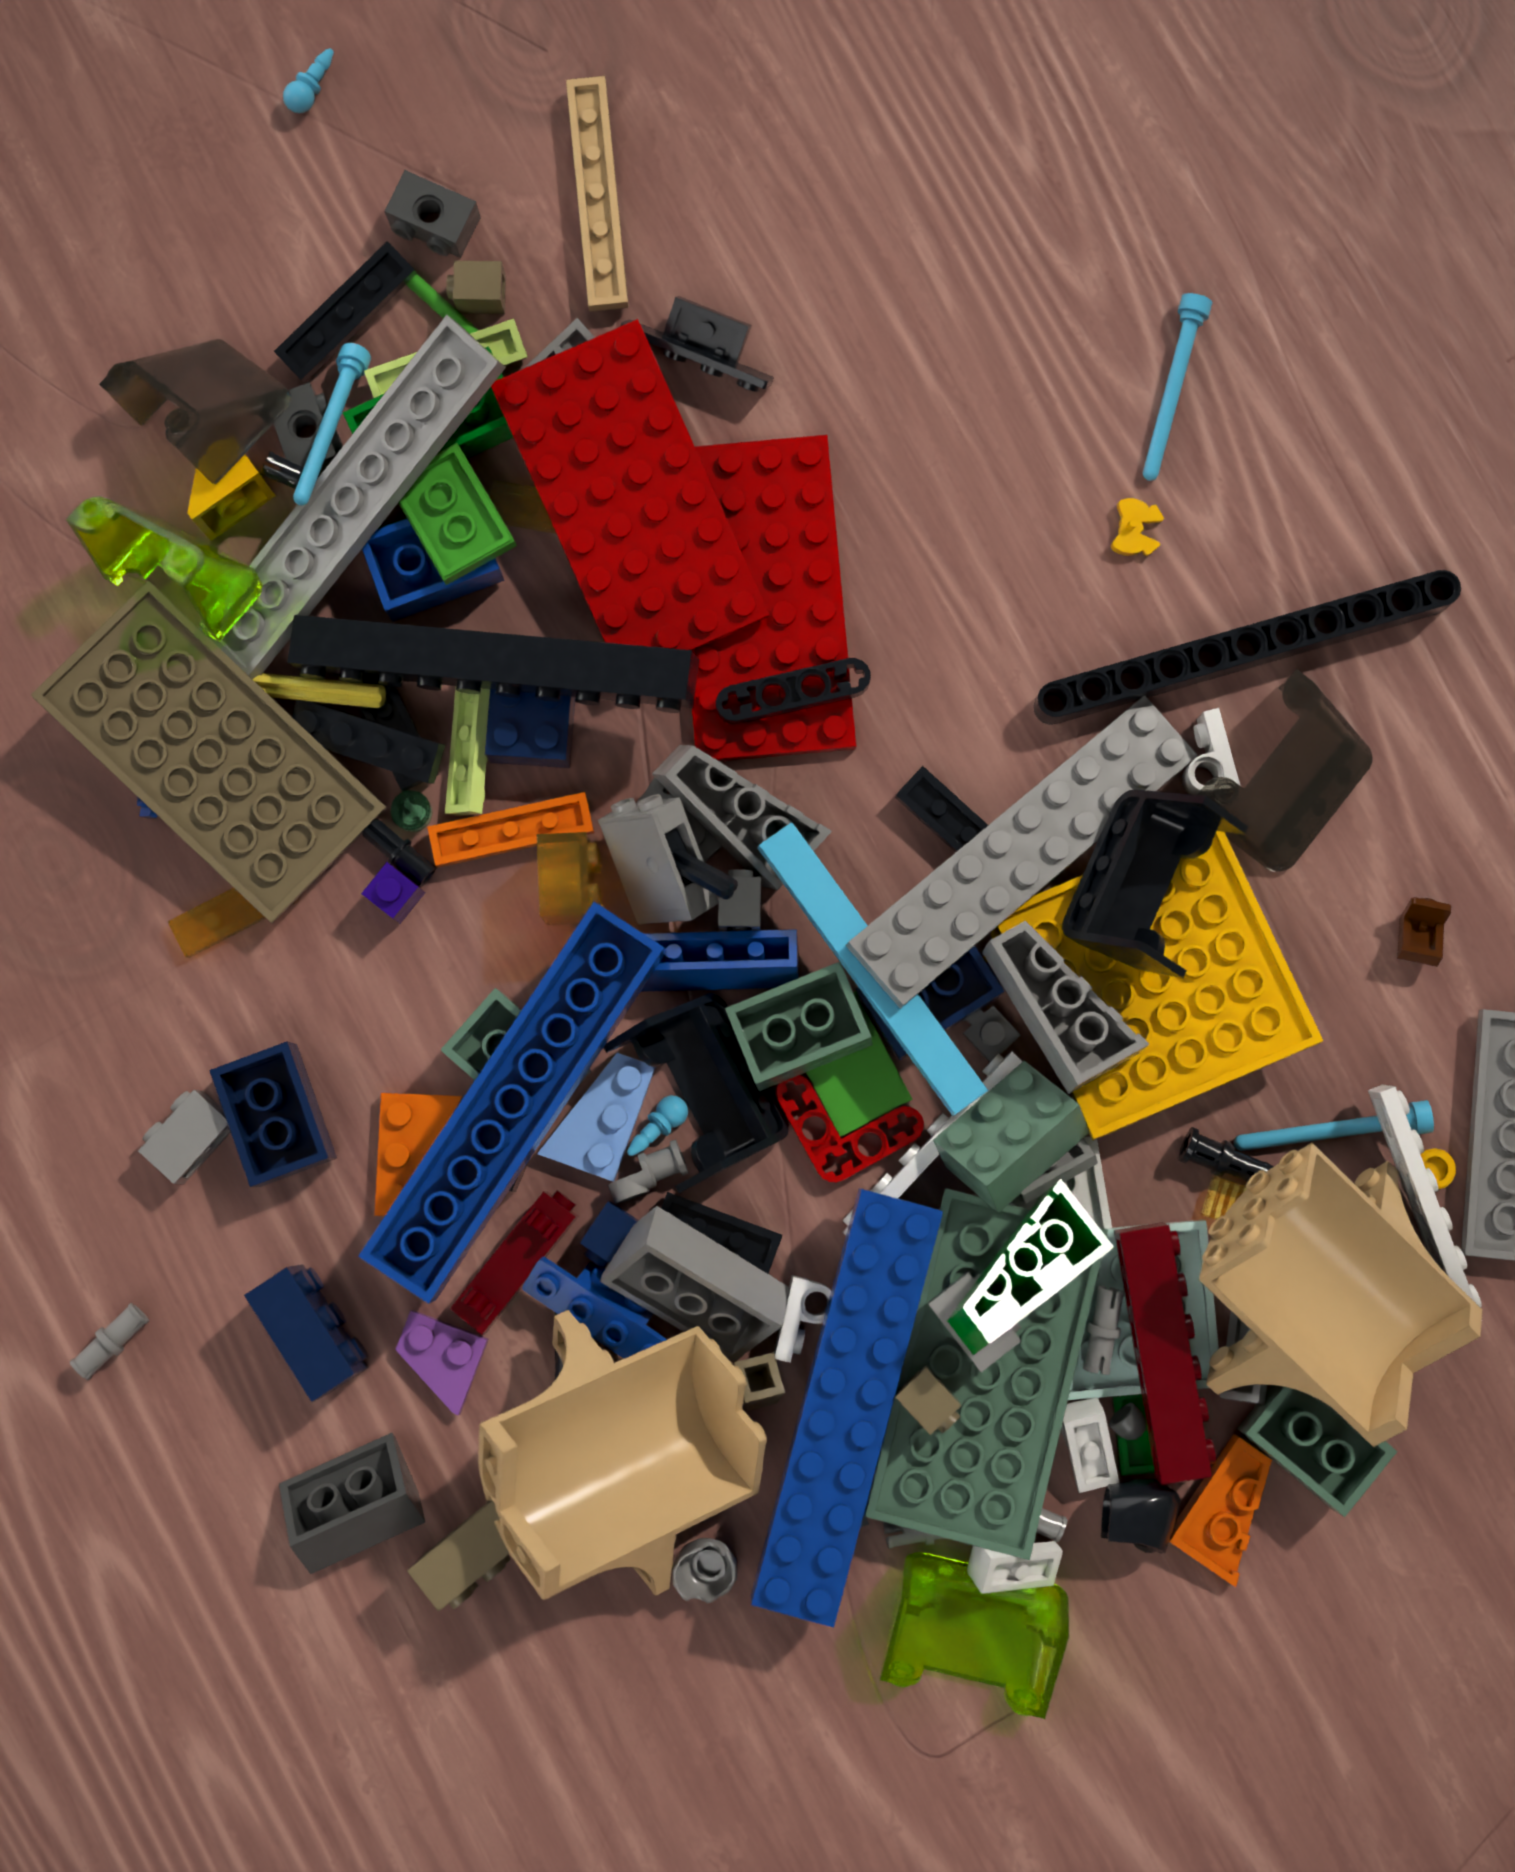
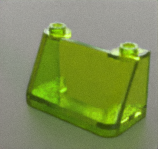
M98 496L86 499L66 519L103 578L119 586L123 581L121 576L129 573H138L139 577L146 579L157 566L162 567L167 577L181 585L202 619L199 625L204 634L218 642L224 638L262 592L263 585L256 570L250 565L161 518L108 498Z
M915 1552L906 1556L881 1665L880 1681L889 1682L899 1687H908L920 1682L924 1669L1002 1687L1004 1688L1005 1702L1014 1712L1022 1716H1034L1045 1719L1069 1640V1598L1064 1589L1054 1583V1586L982 1594L968 1575L967 1562L923 1552Z

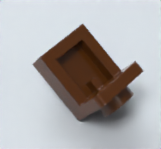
M1413 897L1410 899L1399 918L1397 959L1438 967L1443 959L1444 924L1451 914L1450 904L1437 902L1430 898Z

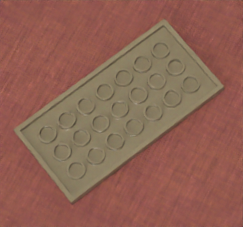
M149 580L31 694L49 714L271 924L386 809L385 805Z

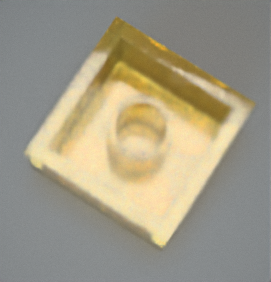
M587 832L537 834L539 916L547 925L579 924L593 902L603 907L602 890L599 888L598 883L594 884V873H601L600 848H597V843H592Z

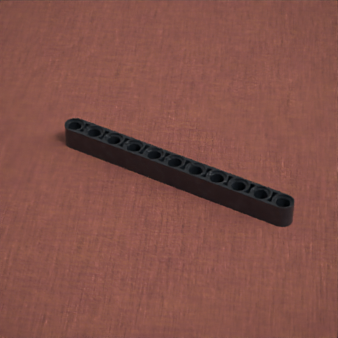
M1437 570L1045 684L1040 689L1034 701V713L1045 724H1059L1135 702L1144 696L1149 698L1437 615L1445 611L1460 596L1461 582L1454 573L1447 570ZM1437 585L1441 587L1445 592V600L1436 599L1431 594L1430 586ZM1392 596L1403 598L1407 603V611L1397 610L1392 604ZM1353 607L1365 609L1369 615V622L1358 621L1353 614ZM1315 618L1327 620L1331 626V633L1325 634L1318 631L1314 623ZM1276 629H1285L1290 632L1293 637V643L1285 645L1278 641ZM1247 640L1252 643L1255 650L1254 655H1243L1237 648V641ZM1200 651L1211 652L1216 658V666H1204L1199 660L1198 653ZM1160 663H1173L1178 669V677H1165L1160 671ZM1124 673L1136 675L1140 681V688H1126L1121 682V675ZM1085 684L1096 685L1101 690L1102 698L1095 701L1087 699L1082 692V686ZM1047 695L1058 696L1063 702V710L1059 712L1048 710L1044 705L1043 698Z

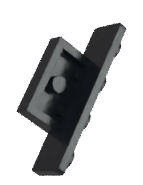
M677 296L675 297L664 332L641 324L649 345L653 344L665 349L664 355L668 358L684 363L687 358L701 363L700 369L717 377H722L723 373L738 378L737 385L751 391L759 392L760 388L766 389L772 385L774 377L739 363L752 326L748 323ZM626 320L624 322H621L620 326L632 322L633 320Z

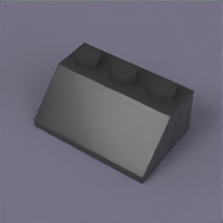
M393 1433L279 1483L290 1548L310 1574L425 1523L418 1489Z

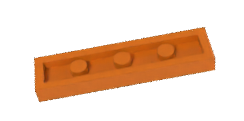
M585 792L427 827L437 868L595 833Z

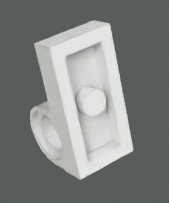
M1220 709L1204 711L1196 719L1197 724L1194 725V736L1198 747L1204 748L1206 754L1196 757L1184 769L1182 785L1185 791L1191 795L1211 797L1232 793L1240 786ZM1199 767L1208 769L1213 776L1212 785L1205 786L1200 784L1195 778V769Z
M791 1275L790 1292L783 1325L779 1328L773 1352L777 1360L790 1363L793 1353L800 1355L804 1342L805 1330L799 1329L800 1321L821 1324L824 1321L827 1309L826 1306L821 1313H809L805 1309L806 1297L812 1292L824 1293L828 1305L831 1290L826 1285L795 1275Z
M1098 1397L1068 1403L1061 1431L1068 1448L1075 1484L1079 1493L1119 1483L1106 1416Z
M1055 1541L1034 1543L1030 1560L973 1545L967 1572L982 1594L1054 1586L1063 1550Z

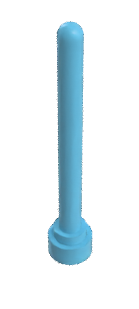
M1186 293L1181 296L1178 314L1180 315L1179 320L1182 323L1143 469V477L1148 481H1153L1158 477L1198 327L1202 326L1203 322L1209 318L1213 302L1203 295Z
M346 343L341 346L336 359L340 374L293 494V500L297 505L303 506L309 502L354 380L365 375L364 370L368 369L371 355L361 345Z
M1428 1100L1410 1102V1113L1406 1114L1411 1130L1415 1129L1418 1134L1432 1133L1434 1131V1119ZM1376 1115L1242 1134L1235 1137L1233 1144L1237 1150L1246 1151L1381 1132L1383 1130Z

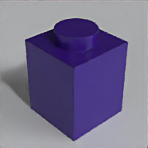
M386 862L361 894L401 924L425 892Z

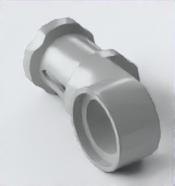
M677 1140L670 1141V1146L646 1155L644 1152L637 1154L642 1171L608 1184L614 1203L619 1204L646 1194L650 1188L656 1187L657 1181L677 1173H681L683 1176L689 1174Z

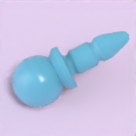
M326 49L314 60L315 63L311 64L306 73L298 72L296 81L290 82L285 87L283 100L289 110L295 113H305L311 109L315 100L314 95L319 94L321 91L318 83L331 65L333 58L332 49Z
M674 1095L662 1098L657 1104L656 1112H651L648 1115L650 1123L640 1131V1134L633 1138L627 1150L628 1155L634 1156L644 1151L649 1146V1143H652L660 1134L668 1136L671 1133V1128L682 1125L688 1116V1107L685 1101Z

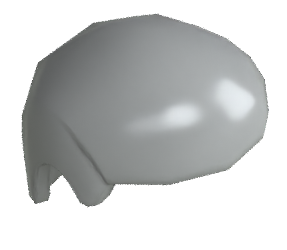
M699 1538L685 1544L674 1561L673 1586L685 1601L695 1598L709 1604L728 1593L737 1580L736 1557L723 1542L716 1539Z

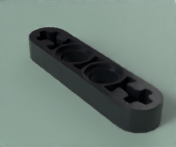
M847 658L730 685L723 688L717 696V713L724 722L734 725L855 698L864 694L868 689L871 672L868 665L862 660ZM853 668L856 674H863L864 677L859 679L857 687H851V684L845 681L837 683L836 688L838 692L831 693V680L827 674L828 672H835L834 680L846 677L847 669ZM811 676L820 678L825 685L824 692L818 697L806 696L801 689L802 682L806 678ZM776 685L784 690L786 697L781 705L769 706L762 699L763 691L769 686ZM756 690V703L760 710L752 711V703L740 706V713L737 715H733L731 709H723V705L729 703V696L736 695L738 701H745L750 699L748 691Z

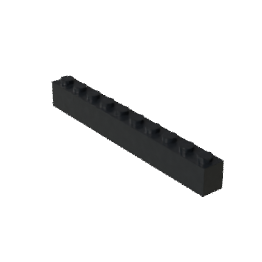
M294 615L287 663L300 670V676L317 680L325 679V674L339 675L340 680L351 683H363L364 677L376 678L379 684L392 687H401L403 681L417 682V687L434 691L441 690L442 685L456 686L457 691L467 694H480L482 688L496 690V695L509 698H519L520 692L535 693V698L551 702L560 701V696L575 697V702L585 705H600V700L616 701V706L626 709H639L640 703L656 705V710L662 712L679 713L681 707L693 708L699 659L692 650Z

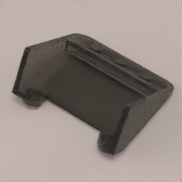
M214 339L117 363L108 371L107 376L99 384L139 425L145 424L167 399L178 408L171 411L165 418L166 438L212 484H217L286 411L291 402V393L281 382L221 339Z
M1298 669L1281 684L1279 689L1282 691L1285 705L1300 718L1248 784L1242 788L1230 778L1216 777L1209 780L1196 794L1207 796L1249 826L1246 834L1225 832L1231 842L1266 869L1273 872L1286 871L1298 861L1370 769L1373 760L1371 749L1320 688Z

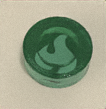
M404 791L397 795L391 804V817L393 821L407 832H417L424 829L432 819V805L418 791Z

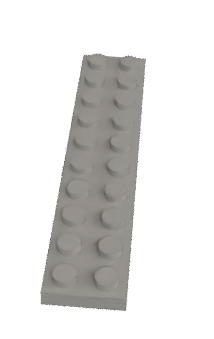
M446 315L319 476L309 502L303 506L297 505L201 626L200 630L252 680L256 676L261 675L291 638L294 615L308 616L506 367L461 325Z
M1146 696L1142 697L846 944V947L901 1009L1099 840L1111 810L1122 794L1129 790H1159L1198 755Z

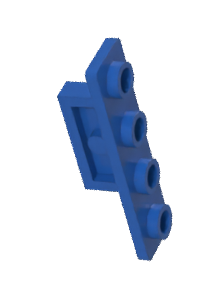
M541 1257L522 1286L524 1292L555 1313L560 1314L569 1310L579 1323H584L588 1327L592 1338L623 1359L667 1340L647 1326L653 1313L601 1283V1276L605 1268L597 1267L591 1262L576 1278L548 1258Z

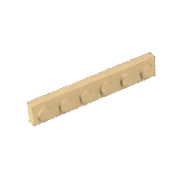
M605 76L566 80L589 311L629 308Z

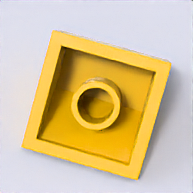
M232 435L225 439L218 438L212 441L205 448V453L197 458L187 514L210 541L276 496Z

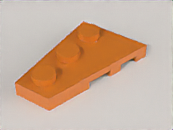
M381 1093L374 1216H385L464 1096Z
M1233 1434L1217 1458L1216 1464H1213L1211 1467L1212 1477L1203 1479L1177 1518L1170 1539V1543L1234 1587L1237 1586L1240 1575L1238 1567L1243 1550H1247L1250 1540L1248 1532L1253 1514L1259 1508L1272 1462L1270 1458L1235 1434Z

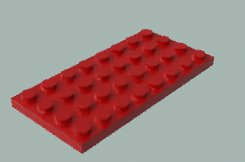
M638 319L498 379L491 385V389L605 643L693 651L769 617V612Z
M828 435L695 446L769 612L768 618L693 650L699 659L694 705L692 708L695 747L717 761L855 750L857 746L852 698L734 725L724 722L719 717L716 709L718 694L723 688L730 685L848 658ZM847 669L846 677L834 680V671L827 673L831 680V693L838 692L836 688L837 683L847 681L851 684L849 669ZM811 676L802 682L801 689L806 696L818 697L824 692L825 685L820 678ZM776 685L767 687L762 693L763 701L769 706L781 705L786 697L784 690ZM756 690L748 691L750 699L745 701H738L736 695L729 696V703L723 705V709H731L732 714L737 715L740 713V706L752 703V711L760 710L756 703Z

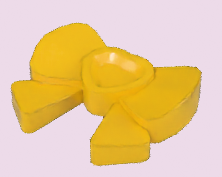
M1135 498L1122 499L1116 504L1121 519L1119 521L1118 535L1112 541L1111 549L1123 556L1138 555L1141 551L1145 556H1149L1160 546V542L1140 534L1144 529L1142 523H1161L1164 517L1157 505L1148 507L1145 502Z

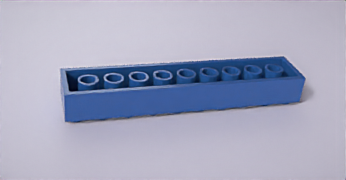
M592 903L358 1257L428 1304L438 1299L666 954L667 950L662 945L598 903Z
M858 1188L751 1592L752 1606L833 1628L835 1626L943 1211Z

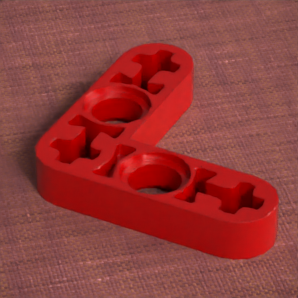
M798 1075L779 1083L777 1086L776 1096L779 1104L817 1173L828 1182L836 1183L845 1180L920 1137L924 1129V1121L918 1110L909 1106H902L841 1139L807 1078ZM791 1081L796 1086L804 1085L806 1091L801 1096L806 1106L811 1101H814L817 1109L803 1113L797 1120L791 1114V1112L799 1110L797 1104L793 1099L786 1101L783 1097V1094L787 1092L786 1084ZM903 1113L906 1118L913 1116L916 1120V1124L912 1126L914 1133L911 1136H907L903 1131L892 1136L897 1144L890 1148L885 1133L878 1125L886 1122L888 1130L899 1123L897 1118L899 1114ZM812 1116L821 1118L826 1125L824 1136L818 1140L806 1138L802 1131L804 1121ZM864 1133H874L881 1140V1149L875 1156H865L859 1151L858 1140ZM850 1141L853 1154L861 1161V1164L853 1167L851 1159L841 1165L843 1173L836 1176L833 1171L825 1173L822 1167L827 1163L825 1156L831 1152L835 1157L847 1153L842 1145Z

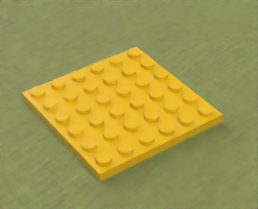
M1216 831L1211 847L1206 853L1194 859H1180L1150 928L1163 936L1165 940L1164 956L1187 970L1184 978L1138 970L1082 946L1065 936L1062 930L1063 919L1083 875L1032 896L996 927L999 934H1002L1026 921L1064 959L1063 962L1078 977L1082 976L1093 987L1091 990L1109 1008L1112 1006L1123 1017L1122 1021L1136 1035L1139 1033L1149 1043L1138 1055L1071 1093L1074 1100L1081 1107L1093 1141L1324 1041L1225 832Z

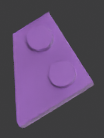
M411 1310L396 1351L449 1410L459 1415L463 1409L489 1339Z

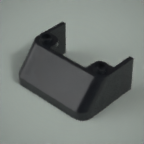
M1129 790L1117 799L1065 914L1062 923L1063 933L1082 946L1138 970L1184 978L1187 970L1164 956L1165 940L1161 934L1150 929L1180 859H1194L1206 853L1211 847L1216 831L1246 834L1249 826L1207 796L1146 790Z
M712 993L644 1019L607 1042L604 1046V1050L607 1053L632 1043L638 1057L647 1065L658 1067L667 1063L704 1135L693 1141L691 1155L699 1173L676 1185L675 1187L679 1193L781 1141L789 1132L787 1117L772 1088L769 1087L759 1091L725 1010L728 1005L721 997Z

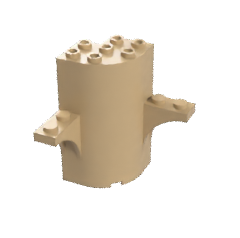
M1310 1143L1299 1151L1292 1150L1288 1152L1269 1171L1260 1170L1255 1173L1246 1184L1247 1190L1234 1202L1226 1214L1219 1217L1209 1228L1208 1233L1211 1235V1238L1202 1257L1203 1264L1199 1281L1251 1330L1240 1341L1229 1347L1223 1346L1212 1355L1209 1361L1210 1368L1206 1385L1217 1395L1236 1387L1255 1384L1278 1385L1302 1391L1333 1408L1375 1447L1407 1430L1413 1373L1480 1337L1482 1309L1438 1266L1420 1241L1402 1201L1399 1188V1171L1389 1161L1375 1169H1366L1357 1177L1354 1184L1313 1143Z
M567 1310L554 1316L552 1345L558 1352L563 1364L557 1379L536 1398L480 1423L479 1470L487 1501L493 1500L495 1503L496 1512L500 1519L494 1522L509 1553L543 1600L598 1573L621 1567H633L656 1596L670 1588L676 1534L759 1493L765 1446L767 1443L766 1434L762 1426L758 1422H753L742 1409L746 1388V1379L742 1370L738 1366H733L721 1352L718 1343L714 1339H710L699 1326L614 1363L610 1353L605 1349L602 1350L593 1340L588 1327L584 1323H579L572 1313Z

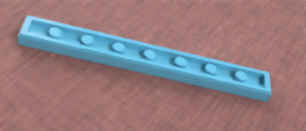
M791 822L759 844L757 849L952 1116L956 1115L986 1093L988 1089L920 996L917 994L900 1009L846 947V944L868 925L795 825Z

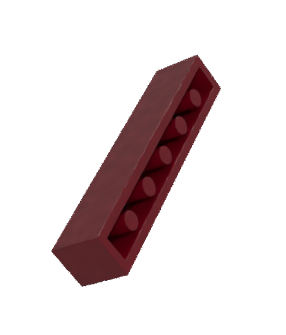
M1164 1222L1114 1230L1155 1478L1162 1485L1212 1477L1210 1464H1216V1454L1212 1439L1205 1438L1203 1423L1209 1422V1413L1205 1398L1199 1397L1196 1381L1202 1380V1372L1198 1356L1191 1355L1189 1339L1195 1338V1331L1191 1314H1184L1182 1298L1188 1296L1184 1273H1177L1175 1256L1181 1255L1178 1234L1176 1230L1170 1231L1169 1224Z

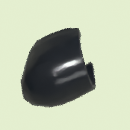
M1154 1478L1134 1479L1128 1482L1109 1484L1106 1487L1103 1500L1101 1538L1108 1539L1109 1542L1132 1543L1137 1549L1145 1553H1166L1181 1503L1179 1494L1168 1484L1162 1485Z

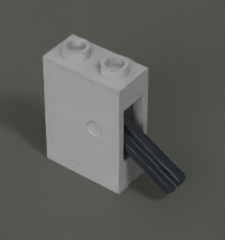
M660 794L646 797L635 803L634 798H627L611 805L612 812L598 819L638 924L693 920L719 903L716 895L727 900L733 897L734 891L738 888L737 880L703 861L680 797L662 799Z

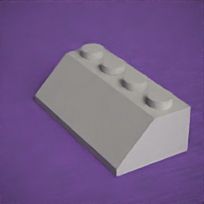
M658 1206L654 1207L633 1225L600 1280L601 1283L683 1332L699 1326L710 1339H714L718 1343L725 1357L733 1362L782 1327L790 1287Z

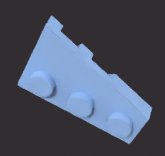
M616 1053L537 1154L614 1182L656 1067Z

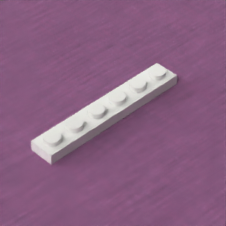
M1013 1052L1009 1053L1005 1058L998 1053L982 1070L987 1075L982 1081L988 1089L987 1092L1022 1063ZM986 1093L954 1116L951 1115L948 1118L942 1113L926 1130L931 1135L927 1142L921 1148L914 1143L898 1160L903 1165L900 1171L893 1178L886 1173L870 1191L899 1198L939 1155L933 1139ZM853 1209L842 1220L847 1225L842 1232L845 1235L847 1234Z
M1380 1085L1369 1089L1368 1093L1395 1166L1399 1171L1401 1182L1428 1253L1438 1266L1481 1308L1482 1304L1479 1294L1472 1284H1468L1463 1271L1467 1269L1465 1256L1457 1245L1454 1246L1449 1231L1453 1230L1451 1218L1446 1209L1439 1206L1435 1192L1438 1191L1437 1180L1433 1172L1429 1168H1425L1420 1153L1424 1152L1422 1140L1415 1129L1411 1130L1406 1114L1410 1113V1109L1404 1094L1400 1090L1397 1091L1396 1087L1389 1085Z

